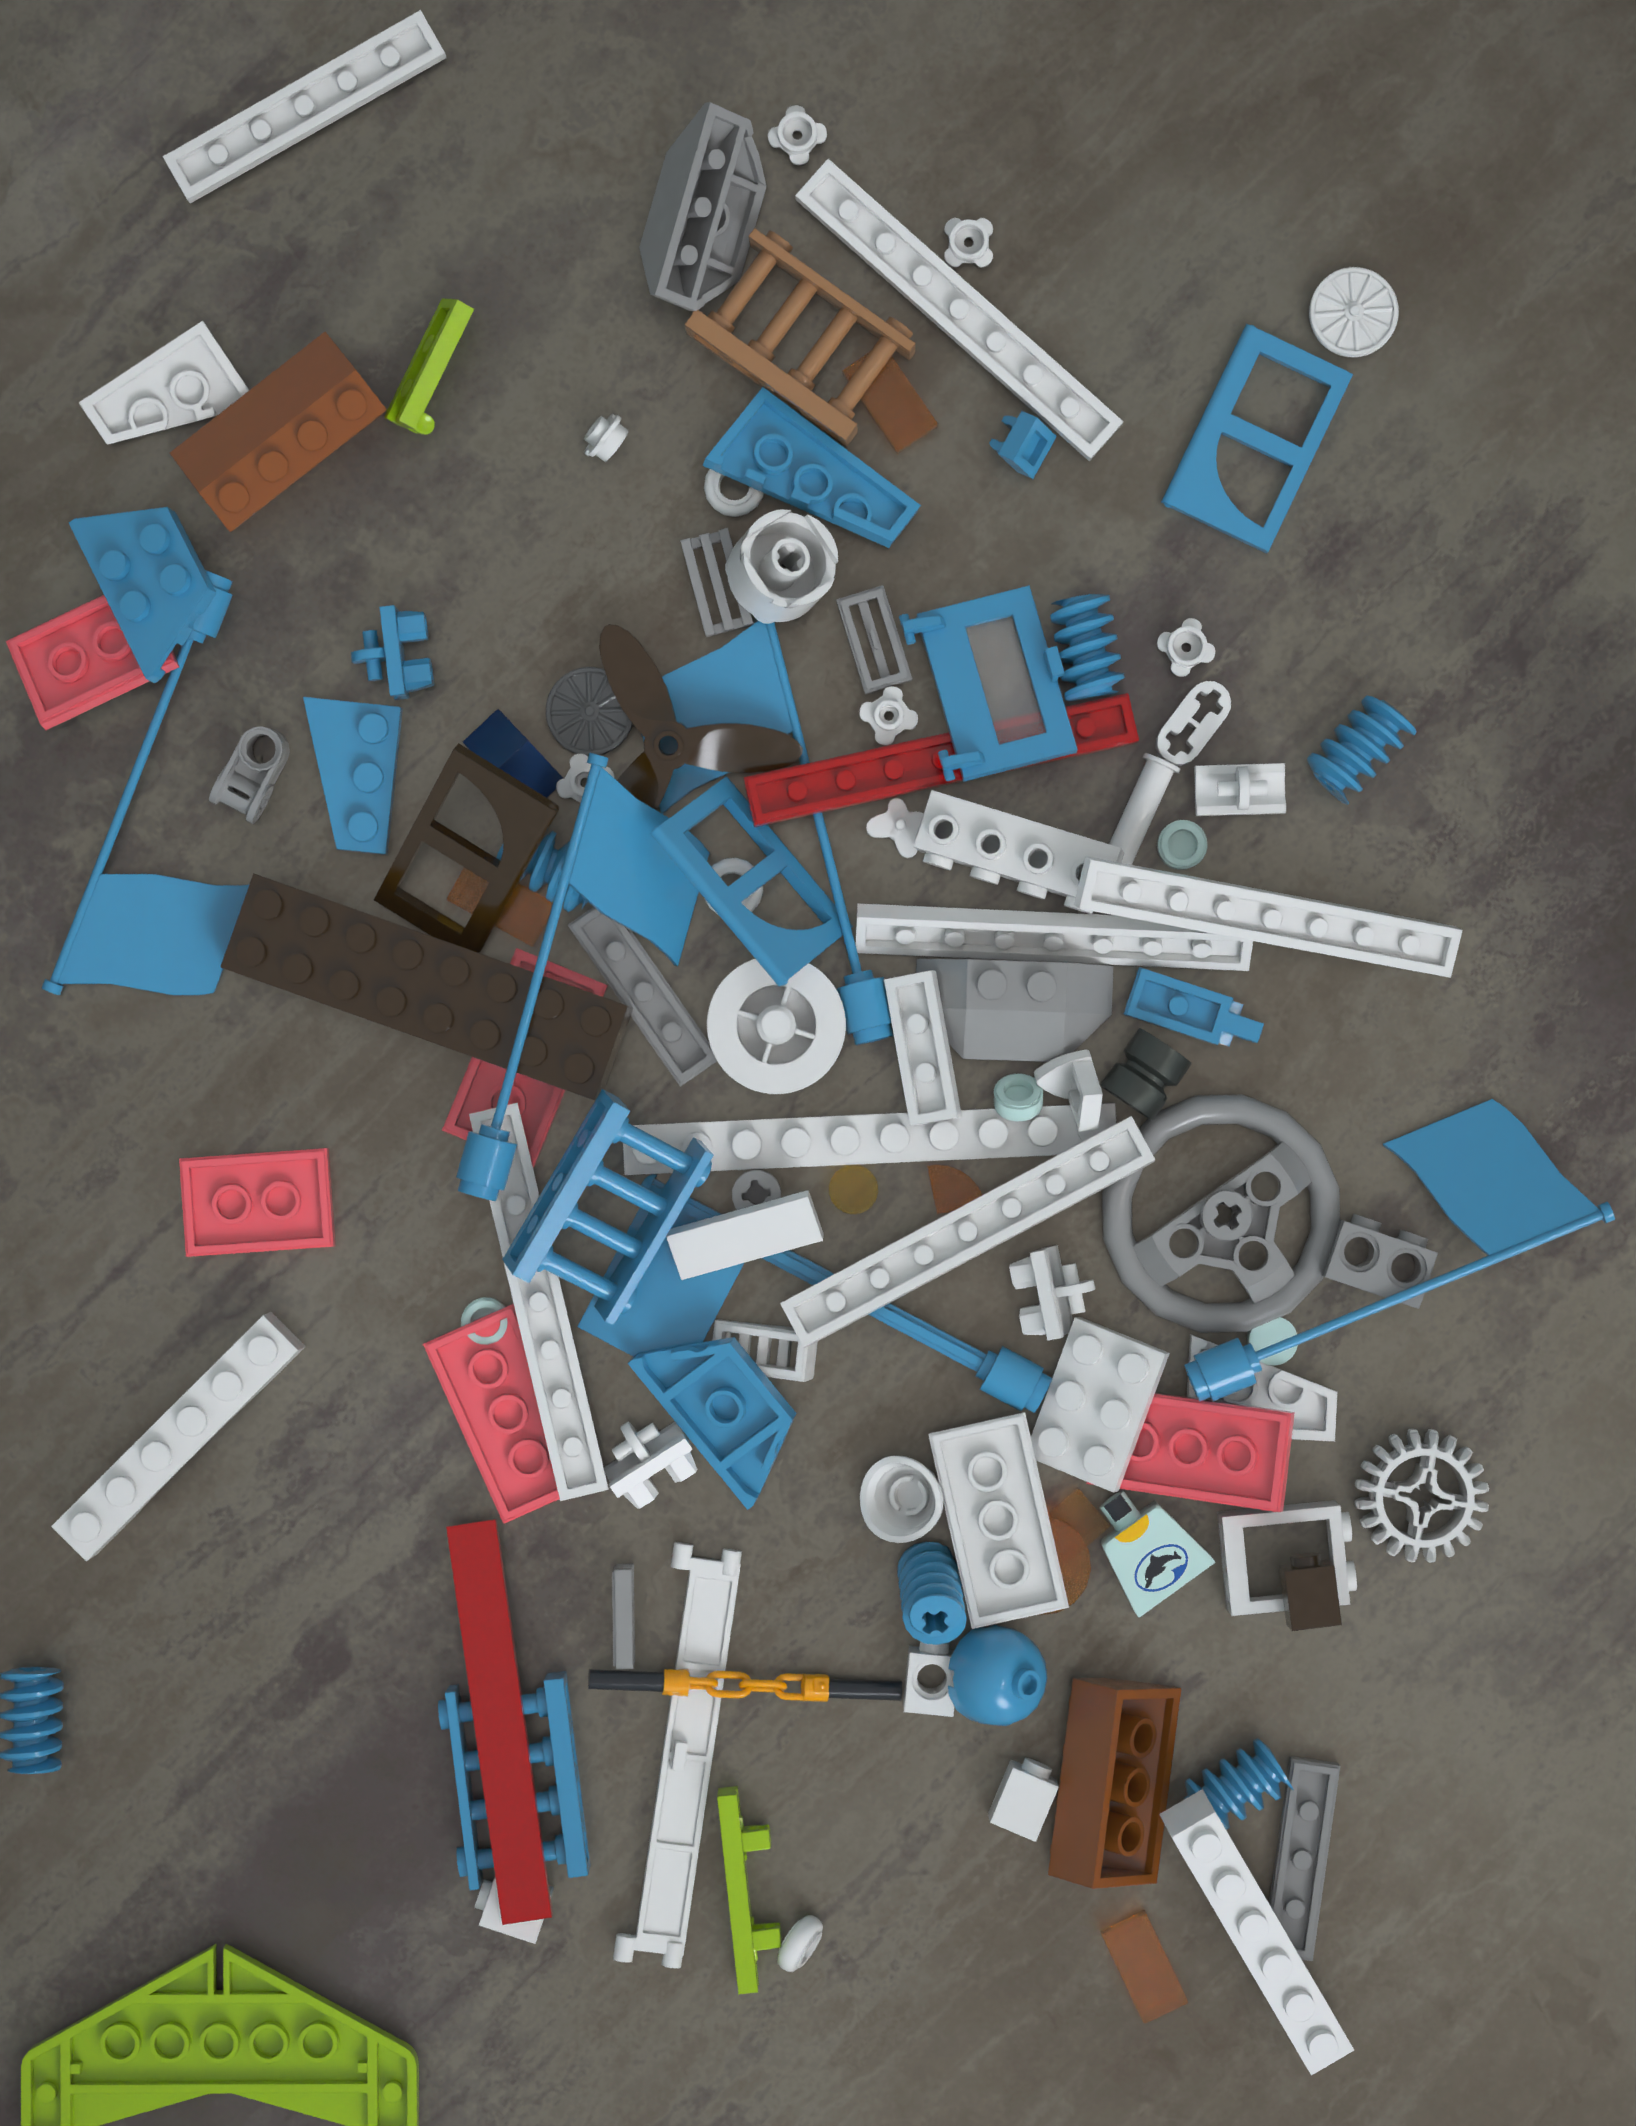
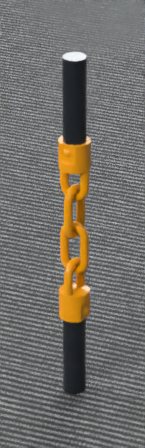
M589 1669L588 1689L662 1692V1695L687 1697L690 1689L706 1690L709 1695L717 1698H744L750 1692H774L780 1699L828 1702V1698L901 1701L902 1681L830 1679L829 1675L785 1673L777 1676L775 1680L751 1679L749 1675L739 1671H713L706 1677H690L689 1669H664L663 1672ZM715 1678L742 1679L738 1684L742 1691L715 1690L718 1687V1681ZM783 1681H801V1693L783 1692L787 1689V1684Z

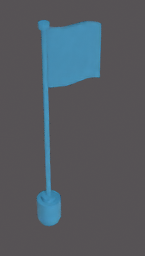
M207 570L205 571L217 594L205 612L196 618L193 631L183 646H180L176 657L179 668L171 671L52 976L50 980L45 979L42 989L50 993L60 995L63 989L61 984H114L168 995H204L215 992L224 968H221V964L250 884L212 885L157 874H102L192 643L197 641L203 644L206 635L213 638L217 637L233 595L229 593L233 581Z
M757 621L720 649L662 677L673 704L676 720L683 723L687 728L716 723H741L767 727L786 734L792 733L793 738L803 748L802 755L799 757L800 765L810 763L775 622L766 624ZM665 736L660 740V747L663 752L671 754L677 751L678 743L674 737ZM684 764L680 768L674 769L666 793L659 805L661 813L664 814L672 805L694 789L730 772H720L689 764ZM822 813L813 814L852 974L843 977L845 986L836 989L845 1011L847 1035L853 1034L855 1045L892 1037L894 1035L891 1028L892 1023L884 977L874 978L872 970L862 971L824 817Z
M589 753L587 763L591 764L492 1124L491 1126L481 1124L479 1133L468 1132L456 1178L461 1179L457 1191L468 1195L497 1201L499 1190H505L517 1144L508 1141L510 1132L502 1130L501 1126L568 885L600 913L648 939L669 958L674 966L679 965L699 891L650 834L655 826H660L669 818L635 798L603 768H606L609 758ZM687 831L684 833L707 861L709 851L702 842L691 832Z
M1493 1099L1383 1144L1385 1148L1396 1154L1415 1172L1449 1220L1487 1255L1486 1257L1256 1352L1251 1343L1242 1346L1237 1337L1194 1355L1195 1360L1184 1365L1186 1373L1199 1402L1207 1398L1216 1401L1257 1384L1254 1374L1262 1371L1260 1360L1600 1220H1603L1605 1224L1615 1220L1613 1210L1608 1202L1598 1205L1597 1208L1558 1171L1522 1122L1500 1103Z

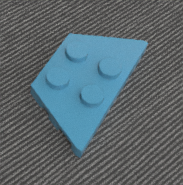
M168 507L73 519L69 522V525L145 678L153 683L158 682L165 674L161 667L175 645L183 646L193 631L196 618L205 612L217 594L176 512Z
M735 1337L642 1352L632 1357L628 1365L747 1510L750 1509L757 1501L797 1414Z

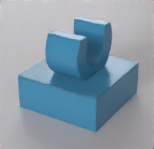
M1021 411L1018 418L1004 416L1002 422L1011 429L1005 442L991 439L989 444L1015 471L1034 479L1057 436L1037 417Z

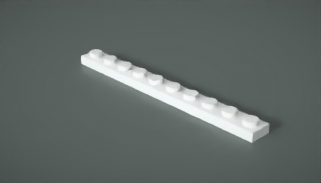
M1102 1103L1098 1130L1081 1132L1078 1131L1070 1105L1043 1106L1037 1116L1026 1121L1007 1120L1001 1117L994 1108L961 1110L962 1117L910 1126L908 1112L633 1126L682 1152H685L694 1137L702 1141L713 1153L711 1171L1059 1155L1116 1124L1115 1103ZM623 1143L624 1175L673 1173L674 1169Z

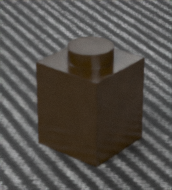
M1303 1553L1290 1556L1291 1564L1279 1565L1286 1625L1291 1631L1342 1625L1335 1566L1329 1559L1321 1560L1320 1553Z

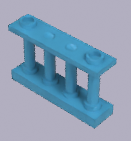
M602 1089L502 1260L512 1275L528 1283L531 1282L536 1271L546 1270L598 1296L599 1298L594 1307L605 1322L614 1326L620 1314L627 1313L632 1307L636 1298L638 1283L694 1188L700 1187L708 1178L712 1167L711 1159L714 1155L702 1141L694 1137L685 1152H682L629 1124L627 1116L630 1110L619 1097ZM620 1141L674 1169L660 1195L603 1166L604 1162L602 1159L611 1143L615 1144ZM596 1184L649 1212L635 1237L578 1209L577 1201L586 1186L590 1187ZM571 1227L624 1254L610 1280L553 1252L552 1244L561 1229Z
M567 1672L547 1673L544 1679V1687L537 1688L536 1693L522 1695L524 1714L539 1713L540 1718L548 1717L550 1736L543 1737V1742L529 1744L531 1764L545 1762L546 1767L554 1766L557 1785L549 1786V1791L536 1793L538 1812L551 1811L552 1816H561L563 1834L555 1835V1840L543 1841L545 1861L557 1860L558 1865L567 1864L568 1878L588 1876L591 1864ZM457 1684L449 1685L445 1692L446 1699L438 1700V1713L441 1729L450 1730L464 1846L457 1847L456 1851L458 1872L460 1877L468 1876L469 1890L480 1889L483 1882L482 1869L494 1868L492 1849L479 1848L476 1820L487 1819L485 1799L473 1800L470 1771L480 1770L478 1750L467 1751L464 1722L473 1721L471 1701L461 1702L460 1687Z

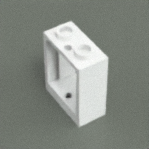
M1335 1500L1284 1505L1282 1512L1253 1508L1217 1512L1226 1609L1231 1616L1284 1611L1282 1594L1250 1597L1243 1528L1326 1520L1330 1561L1335 1566L1339 1606L1350 1605L1349 1591L1357 1590V1578L1354 1562L1346 1561L1344 1542L1352 1541V1527L1349 1512H1341V1505Z

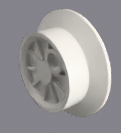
M756 959L740 965L718 986L711 1000L707 1017L708 1039L719 1065L739 1084L754 1091L767 1094H785L799 1091L822 1078L838 1058L846 1031L845 1011L839 993L831 981L820 970L809 963L792 976L786 985L780 987Z

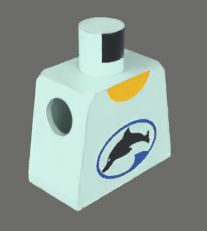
M1124 1490L1111 1496L1099 1507L1114 1527L1113 1531L1100 1540L1101 1546L1131 1607L1138 1617L1144 1615L1216 1563L1210 1554L1156 1501L1151 1502L1138 1511Z

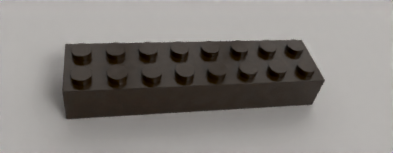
M254 873L221 964V968L505 1069L508 1067L534 973ZM543 976L516 1073L596 1100L601 1090H605L633 1007Z

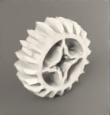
M1408 1429V1445L1405 1446L1396 1434L1390 1435L1389 1443L1393 1451L1388 1454L1385 1449L1376 1445L1372 1451L1381 1459L1377 1467L1369 1461H1363L1361 1464L1362 1469L1373 1474L1371 1481L1357 1479L1355 1481L1357 1489L1369 1492L1368 1497H1360L1354 1501L1355 1507L1362 1510L1371 1509L1372 1511L1360 1519L1361 1526L1371 1528L1379 1524V1527L1373 1532L1371 1540L1378 1545L1391 1537L1386 1551L1392 1556H1396L1403 1545H1405V1559L1409 1562H1415L1420 1548L1423 1549L1425 1560L1429 1563L1436 1561V1546H1440L1442 1552L1447 1557L1454 1556V1548L1450 1541L1456 1538L1461 1544L1468 1546L1471 1540L1462 1532L1466 1525H1469L1474 1530L1479 1531L1483 1526L1479 1520L1471 1517L1473 1510L1487 1512L1489 1508L1486 1502L1475 1499V1494L1489 1491V1485L1482 1481L1472 1482L1473 1478L1484 1471L1483 1466L1479 1463L1464 1466L1471 1458L1473 1452L1468 1447H1463L1453 1454L1457 1439L1451 1435L1445 1437L1440 1446H1438L1439 1436L1438 1432L1434 1429H1428L1425 1434L1424 1443H1421L1420 1435L1416 1429ZM1421 1456L1420 1463L1415 1464L1414 1472L1409 1479L1387 1482L1388 1477L1398 1465L1410 1458ZM1436 1457L1444 1460L1454 1471L1459 1483L1460 1494L1450 1493L1439 1488L1437 1484L1438 1471L1434 1469ZM1425 1483V1488L1439 1498H1442V1500L1431 1498L1429 1503L1423 1500L1425 1506L1419 1507L1416 1501L1400 1491L1412 1493L1414 1488L1420 1490L1419 1485ZM1383 1496L1404 1502L1407 1512L1406 1520L1409 1522L1407 1533L1396 1529L1388 1519L1384 1509ZM1456 1509L1454 1515L1443 1527L1434 1532L1423 1534V1529L1428 1528L1430 1517L1435 1512Z

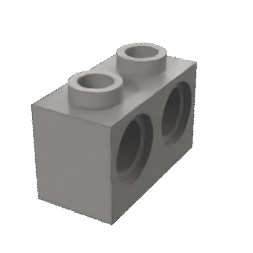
M1353 1214L1351 1222L1340 1220L1322 1276L1387 1298L1428 1281L1438 1252L1426 1249L1427 1238L1404 1230H1400L1398 1237L1394 1238L1379 1233L1382 1223ZM1361 1237L1368 1245V1256L1362 1263L1351 1265L1344 1255L1345 1246L1351 1239ZM1408 1253L1415 1262L1414 1273L1410 1278L1398 1281L1392 1274V1262L1398 1255ZM1425 1293L1401 1303L1419 1309Z

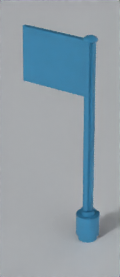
M650 1174L643 1180L641 1186L660 1195L665 1183L656 1179L657 1174ZM689 1197L671 1229L718 1216L721 1213ZM639 1208L626 1234L635 1237L649 1212ZM665 1238L636 1287V1298L629 1311L625 1314H620L613 1326L605 1322L594 1307L599 1298L594 1295L577 1327L633 1357L642 1352L701 1343L710 1330L744 1263L681 1280L667 1238ZM791 1250L762 1258L811 1285H815L835 1274ZM616 1252L604 1278L610 1280L624 1254ZM892 1303L868 1314L976 1371L975 1376L983 1380L979 1390L1019 1411L1026 1408L1035 1413L1051 1384L1052 1377L1042 1373L1043 1367L1004 1346L1000 1348L997 1354L990 1350L986 1354Z

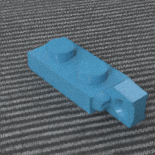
M1141 967L1138 968L1123 1015L1214 1045L1222 1044L1230 1047L1233 1036L1258 1043L1264 1027V1023L1240 1016L1244 1004L1233 1001L1232 997Z

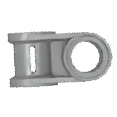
M263 726L247 730L240 738L229 762L219 774L211 790L209 802L215 805L222 802L245 814L246 821L255 824L267 806L274 785L288 760L290 749L286 737L277 730ZM262 736H269L275 743L276 749L273 758L266 763H259L253 755V745ZM233 788H236L237 790L249 795L250 798L248 799L238 794L233 790Z

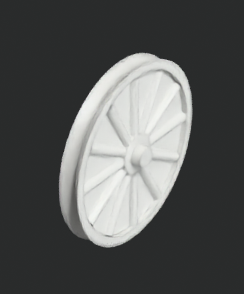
M1360 267L1343 268L1328 275L1315 290L1309 306L1310 325L1318 341L1329 351L1344 357H1362L1380 349L1392 336L1399 316L1397 297L1390 284L1376 272Z

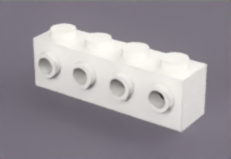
M931 790L913 846L919 852L925 853L923 862L951 870L953 862L971 867L970 876L995 885H998L1000 877L1019 882L1018 892L1040 899H1045L1047 891L1066 897L1064 906L1092 914L1093 911L1079 909L1074 905L1085 856L1122 863L1124 856L1123 850L1119 847Z

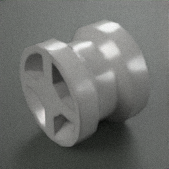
M752 1169L744 1172L736 1180L732 1188V1201L737 1210L781 1198V1188L778 1180L771 1173L761 1169Z

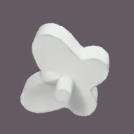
M894 798L890 800L886 813L877 815L869 820L866 830L873 838L889 837L894 840L899 854L907 859L912 858L918 851L913 846L924 814L917 811L910 812L907 810L903 800Z

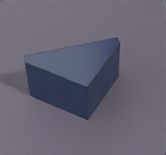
M499 709L492 713L463 741L470 751L546 798L557 790V782L560 779H564Z

